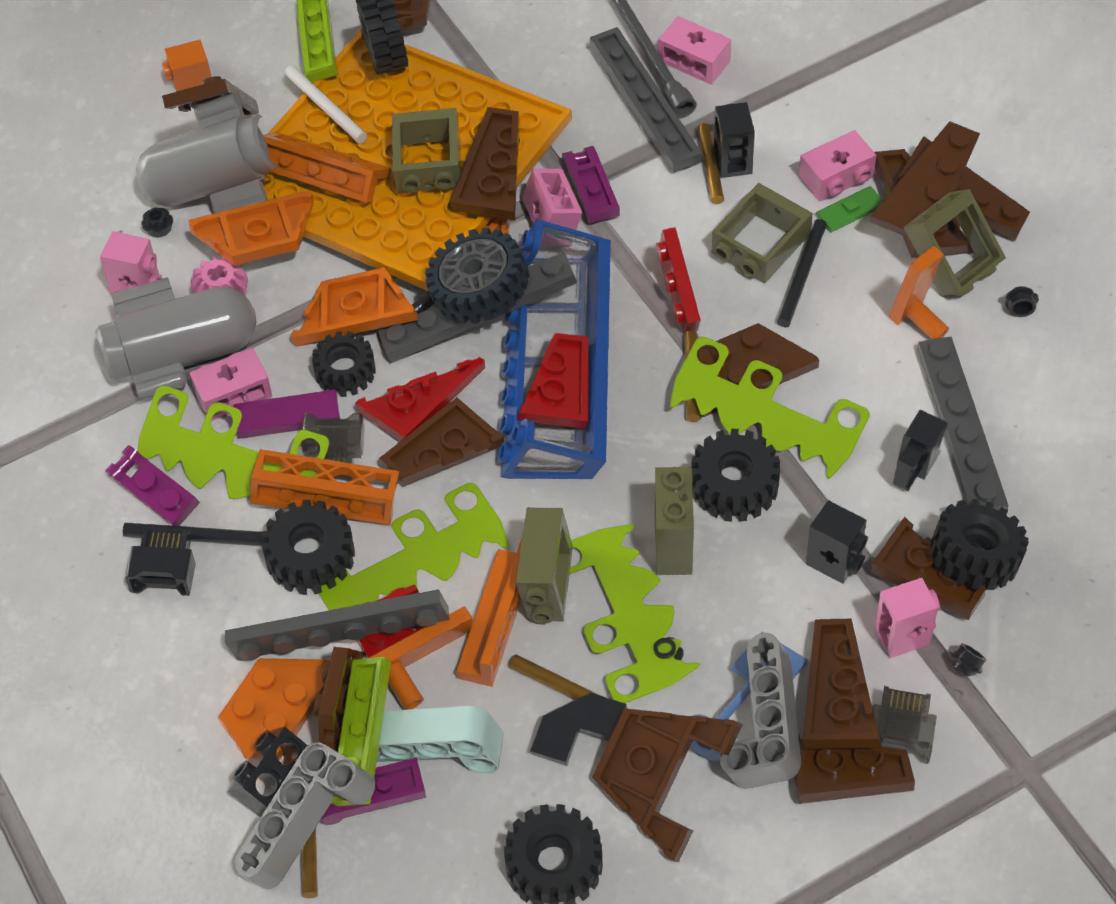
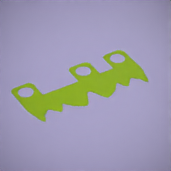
M707 337L697 338L675 379L670 402L671 408L676 407L682 400L687 401L692 398L696 400L701 415L709 413L716 407L722 425L730 434L731 429H739V435L758 422L762 426V437L767 439L766 447L772 444L776 451H785L800 445V457L803 461L821 455L824 463L827 465L826 476L828 479L849 459L870 417L867 408L847 399H840L836 402L826 424L821 423L771 400L782 380V372L779 369L758 360L752 361L739 385H736L717 376L729 354L728 348ZM704 345L714 346L719 352L718 361L711 365L701 363L697 358L699 348ZM765 369L772 374L773 382L768 388L759 389L752 384L751 374L755 370ZM844 408H853L858 411L860 422L852 428L844 427L838 421V413Z
M168 386L158 387L139 436L138 452L146 459L160 455L166 471H170L179 461H182L186 476L199 489L203 488L217 472L224 470L229 499L250 496L251 476L259 452L233 444L242 418L241 411L218 402L211 404L201 431L198 433L179 426L188 402L187 394ZM166 394H173L179 400V408L171 416L161 414L158 409L160 398ZM219 411H227L233 419L231 428L224 433L216 432L211 425L212 417ZM308 430L297 432L289 454L299 455L298 447L304 439L312 438L320 445V452L316 458H325L329 447V440L326 436ZM266 462L263 470L275 472L283 469L281 465ZM310 469L299 472L302 476L313 477L318 474L315 470Z
M466 483L448 492L444 498L458 522L437 532L424 511L420 509L412 510L395 519L391 524L393 531L405 549L352 576L346 569L347 576L343 581L338 577L335 578V587L329 589L327 584L321 586L322 593L318 594L327 609L333 610L379 600V594L388 596L397 588H406L411 585H416L417 587V571L419 569L425 570L443 581H447L459 566L461 552L478 558L484 541L496 542L502 548L509 549V543L500 518L478 486L474 483ZM463 491L472 492L477 497V504L472 509L461 510L454 502L457 494ZM409 518H418L424 523V530L419 536L408 537L402 532L403 522Z
M632 524L599 529L571 540L573 548L581 552L582 558L577 565L570 567V574L594 565L615 612L590 622L584 627V634L591 650L600 654L629 643L637 660V663L611 672L606 677V684L613 700L622 703H628L672 686L701 665L696 662L684 663L681 660L675 659V654L668 659H661L654 653L655 642L664 638L672 626L674 606L642 603L645 596L659 584L661 579L646 568L630 565L640 552L639 550L624 547L621 544L625 539V535L633 530L635 525ZM608 624L615 628L617 632L616 638L609 644L597 643L593 638L594 630L600 625ZM671 639L675 642L677 652L682 641L679 639ZM663 643L658 647V651L661 653H668L672 649V646L668 643ZM631 674L637 677L639 680L638 689L630 695L620 694L615 688V682L620 676Z

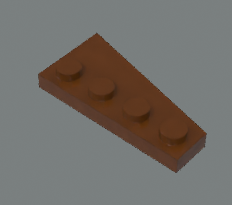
M220 76L202 80L203 85L162 95L166 109H174L178 106L179 111L188 112L191 111V107L195 110L199 104L237 92L242 101L244 115L259 113L257 101Z
M487 107L450 201L452 211L515 221L520 125L519 111Z
M949 121L874 211L869 222L908 237L903 227L946 194L956 191L980 133Z
M923 136L900 173L897 184L932 143L925 136ZM966 166L956 191L970 189L990 228L1016 240L1030 211Z
M905 149L874 152L877 155L875 170L886 197L897 185L899 175L910 159V155ZM955 217L938 230L935 239L944 255L973 252ZM903 236L911 258H918L919 255L911 240Z
M852 618L815 619L803 730L805 749L881 748Z

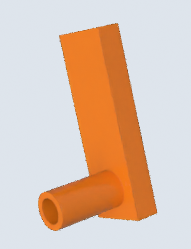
M932 246L909 265L888 316L897 325L909 318L931 339L943 338L949 331V327L923 304L944 255L935 246Z
M465 606L449 614L450 620L440 621L433 626H427L369 657H386L391 661L388 684L404 710L414 709L424 701L423 696L405 667L470 632L472 616Z

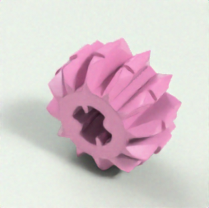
M214 255L211 262L201 260V268L193 269V279L191 280L193 293L214 287L231 286L246 296L248 277L241 264L234 266L226 259L219 260Z

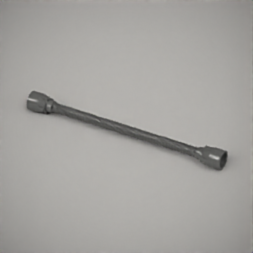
M612 0L665 86L663 96L678 118H684L692 114L697 106L695 99L686 87H683L680 82L673 78L626 0Z

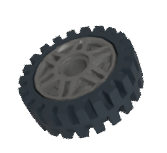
M482 228L480 234H478L476 229L469 230V236L467 237L463 233L456 235L458 240L456 242H453L451 239L444 243L446 249L444 250L439 247L435 251L437 258H430L428 262L430 268H426L425 272L427 277L425 279L431 297L444 316L447 315L448 319L455 321L457 318L459 323L464 324L470 319L472 324L480 322V317H483L485 321L492 320V313L494 312L498 316L505 313V306L511 309L516 305L514 298H522L524 295L523 289H527L529 284L527 279L530 278L529 270L518 243L515 239H512L511 235L508 233L503 234L498 229H494L491 233L489 228Z

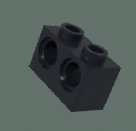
M747 102L715 106L714 150L720 178L752 174L755 130Z
M285 726L270 731L266 730L256 740L253 746L256 751L251 759L244 761L233 774L232 779L235 782L228 792L261 818L300 754L308 745ZM278 747H281L285 752L284 764L277 758ZM258 777H260L265 784V791L263 795H261L256 789V780Z

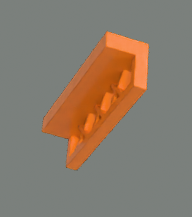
M282 133L263 135L267 144L269 159L273 163L278 164L277 168L270 172L365 203L373 201L377 180L389 178L391 168L289 135Z
M260 449L251 476L250 503L288 509V504L295 502L296 507L303 506V500H310L311 505L316 506L319 500L326 503L327 510L331 505L338 508L339 516L344 514L347 519L390 525L399 471ZM265 462L278 464L283 468L276 472L263 470ZM310 469L315 470L318 474L313 477L302 476L299 472ZM347 475L353 480L344 483L338 482L334 477ZM379 480L389 482L388 489L372 487L369 483Z
M522 539L517 553L501 549L497 550L456 671L457 679L493 687L521 602L516 579Z

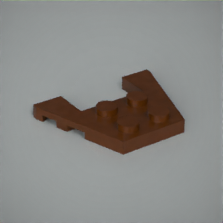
M624 708L592 778L624 812H627L636 821L640 829L656 842L669 859L679 862L694 830L660 814L664 801L693 740L729 756L743 724L730 719L722 720L702 716H685Z

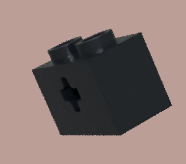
M828 500L810 525L806 565L844 584L851 573L856 575L864 563L865 555L862 554V551L868 541V536L865 535L867 520Z

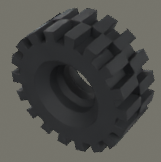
M356 0L362 32L376 74L379 75L408 67L405 42L393 1Z
M731 429V435H725L724 430L716 432L715 440L709 435L704 439V447L699 444L695 449V456L692 457L693 497L695 500L699 499V507L703 511L710 507L711 516L717 518L719 513L724 514V521L732 522V516H739L740 522L747 521V516L750 513L754 518L761 516V509L764 508L767 511L772 506V499L776 500L778 495L780 459L779 456H775L776 449L772 444L766 447L767 439L761 435L757 440L753 439L754 432L746 430L745 435H738L739 429ZM738 466L746 469L749 472V476L742 480H731L724 477L721 472L727 467Z
M971 499L969 505H967L965 500L957 501L956 507L953 504L947 506L946 510L940 515L930 542V546H932L930 554L931 557H936L934 564L937 568L945 567L943 572L945 576L950 578L954 575L957 577L956 583L963 586L966 581L971 583L972 589L979 590L981 585H985L986 590H994L996 583L1002 588L1007 585L1008 580L1012 582L1025 556L1029 540L1028 537H1025L1027 532L1025 527H1017L1020 520L1015 515L1009 518L1007 516L1008 510L1001 507L1000 510H996L993 508L994 503L986 501L985 506L980 505L978 499ZM971 544L981 546L984 549L977 548Z
M303 500V506L296 507L295 502L288 504L289 511L287 512L280 508L275 512L276 521L269 518L266 523L267 531L262 533V549L269 574L273 575L274 581L278 585L283 582L285 590L292 592L294 587H297L299 594L307 595V589L313 588L314 594L322 593L321 586L326 584L329 589L335 587V578L337 577L343 581L347 576L346 568L352 569L354 564L353 557H355L352 532L345 515L341 514L339 516L338 508L333 505L327 510L326 503L319 500L316 506H312L310 500ZM313 537L322 541V545L310 553H300L294 549L296 543L305 538Z
M548 804L541 805L539 814L535 815L532 809L525 812V822L517 818L513 823V832L508 831L506 846H504L507 878L510 877L512 889L514 892L519 889L520 898L526 903L530 898H533L534 904H544V902L550 904H559L561 902L576 904V897L579 896L584 901L589 897V888L596 889L599 883V875H602L603 869L600 834L598 829L593 830V822L588 816L581 820V812L572 808L571 813L568 814L565 813V805L557 804L556 811H549ZM550 847H559L567 851L569 861L562 869L547 870L538 861L540 853Z

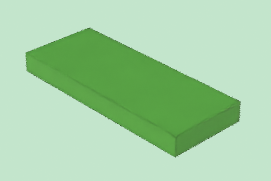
M868 186L817 211L816 217L824 220L827 223L826 229L832 233L873 213L883 200L871 186Z

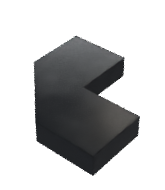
M589 693L544 715L531 747V754L567 766L579 732L610 740L624 708H627V704Z

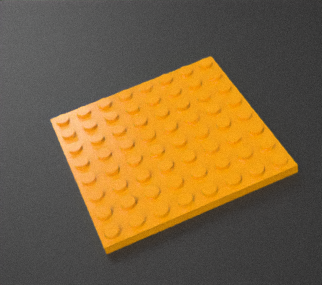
M360 29L336 56L338 75L314 81L313 84L367 134L365 142L358 144L305 93L301 95L267 134L282 133L391 168L389 178L377 180L373 201L368 203L270 171L264 176L265 179L262 180L268 200L308 190L312 191L314 204L303 237L376 269L385 267L390 275L429 291L425 279L427 277L425 272L426 268H430L428 264L430 258H437L435 251L439 247L445 250L444 243L449 239L453 242L458 241L456 235L460 233L467 237L469 236V230L476 229L478 234H480L482 228H485L493 217L452 211L450 201L456 188L397 194L393 175L392 114L456 108L460 127L461 168L463 171L487 107L519 111L518 187L572 120V110L406 44L404 45L407 51L408 67L377 75L365 40H362ZM449 141L403 145V164L450 160Z

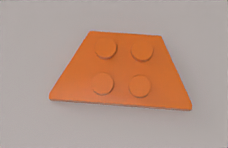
M311 190L190 219L188 220L190 231L234 266L296 251L300 248L314 204L313 194Z
M383 267L322 281L315 292V298L308 304L303 313L306 320L299 331L293 330L291 340L295 346L323 341L329 334L332 339L336 338V332H342V336H346L347 331L356 334L418 320V315L412 304L404 296L402 290L395 284L389 272Z
M259 658L218 716L221 725L228 735L233 738L244 758L248 761L251 759L256 751L253 748L256 740L266 730L270 731L285 726L297 736L314 710L317 694H323L325 683L322 681L323 665L325 660L330 659ZM281 747L277 749L279 761L285 753Z

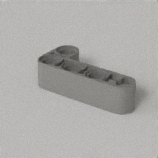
M760 633L754 636L747 647L755 737L736 741L729 756L720 754L721 767L734 783L743 789L787 781L796 776L801 768L791 660L779 640L770 633ZM777 686L773 691L767 693L772 687ZM780 719L778 724L770 727L774 721ZM784 753L781 759L774 761L778 755ZM747 761L744 767L737 769L741 763Z
M317 742L307 746L300 754L240 849L235 861L238 874L264 889H273L278 886L331 804L334 796L337 794L355 805L363 804L373 795L375 790L374 777L365 769L325 744Z

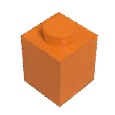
M201 40L164 49L167 62H163L162 67L166 80H173L176 92L203 85L202 80L211 77L208 59Z

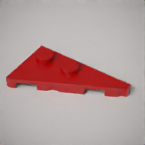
M481 357L473 360L468 359L457 363V369L437 375L435 371L410 380L405 385L391 387L387 389V394L370 401H366L365 397L355 402L356 410L401 441L449 404L485 369V360Z

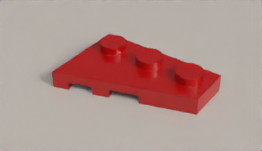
M676 227L663 229L660 242L656 243V250L664 274L667 291L671 294L674 303L673 314L676 324H681L684 334L687 331L697 332L701 319Z
M554 333L519 412L517 421L528 419L534 423L586 428L588 423V337Z

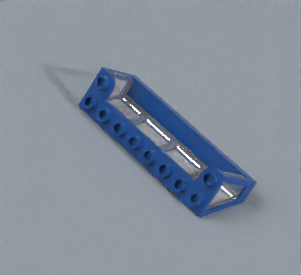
M537 219L529 231H524L519 245L528 267L561 252H565L577 283L505 314V321L509 322V326L504 339V349H507V358L502 369V376L506 377V385L501 395V404L505 406L499 426V432L504 437V442L501 444L498 452V462L502 463L501 477L507 479H593L606 463L611 240ZM555 332L588 337V423L585 429L534 423L528 419L517 421L519 412Z

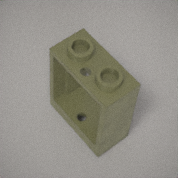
M456 108L392 114L393 175L397 194L456 188L462 173L460 127ZM449 141L450 160L403 164V145Z
M758 182L712 231L711 253L715 254L721 261L729 262L741 269L747 276L766 283L810 235L813 213ZM755 216L762 218L787 233L766 257L734 240Z
M970 189L949 192L903 227L919 257L932 246H935L942 252L933 233L954 217L965 234L976 258L954 274L943 255L933 278V283L940 296L955 295L960 297L973 290V284L976 281L992 275L997 270L996 266L1006 259Z
M655 467L656 575H692L694 543L692 467Z
M526 508L516 584L527 619L538 623L564 621L573 545L563 508Z

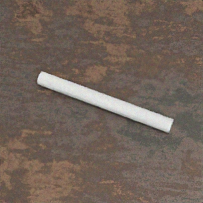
M290 65L285 69L284 74L358 144L365 142L367 134L297 68Z

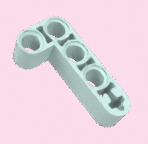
M475 706L384 711L377 762L409 760L413 758L459 757L463 764L474 772L494 773L499 768L504 733L486 710Z

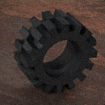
M347 331L346 337H342V332H336V338L332 339L330 334L325 337L326 344L322 341L317 343V350L314 349L312 353V363L316 381L318 384L320 383L321 389L324 391L336 389V392L340 391L341 397H347L346 391L351 390L352 395L358 394V387L364 391L368 388L367 382H373V374H376L373 349H371V344L368 340L364 342L363 336L358 334L354 339L353 332ZM343 358L357 361L353 367L345 370L331 367L335 361Z

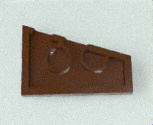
M456 397L379 458L380 465L384 469L399 471L398 482L406 486L499 448L504 442V437Z
M904 517L873 561L870 572L896 585L923 578L928 590L933 589L941 607L969 620L985 596V585H981L979 590L972 589L969 582L965 581L962 586L956 583V576L952 575L950 578L943 574L945 567L937 568L934 564L936 557H931V539L929 537L923 539L913 530L914 524Z
M798 734L801 768L798 774L794 776L800 804L914 791L915 779L907 750L887 747L805 749L803 739H800V734Z

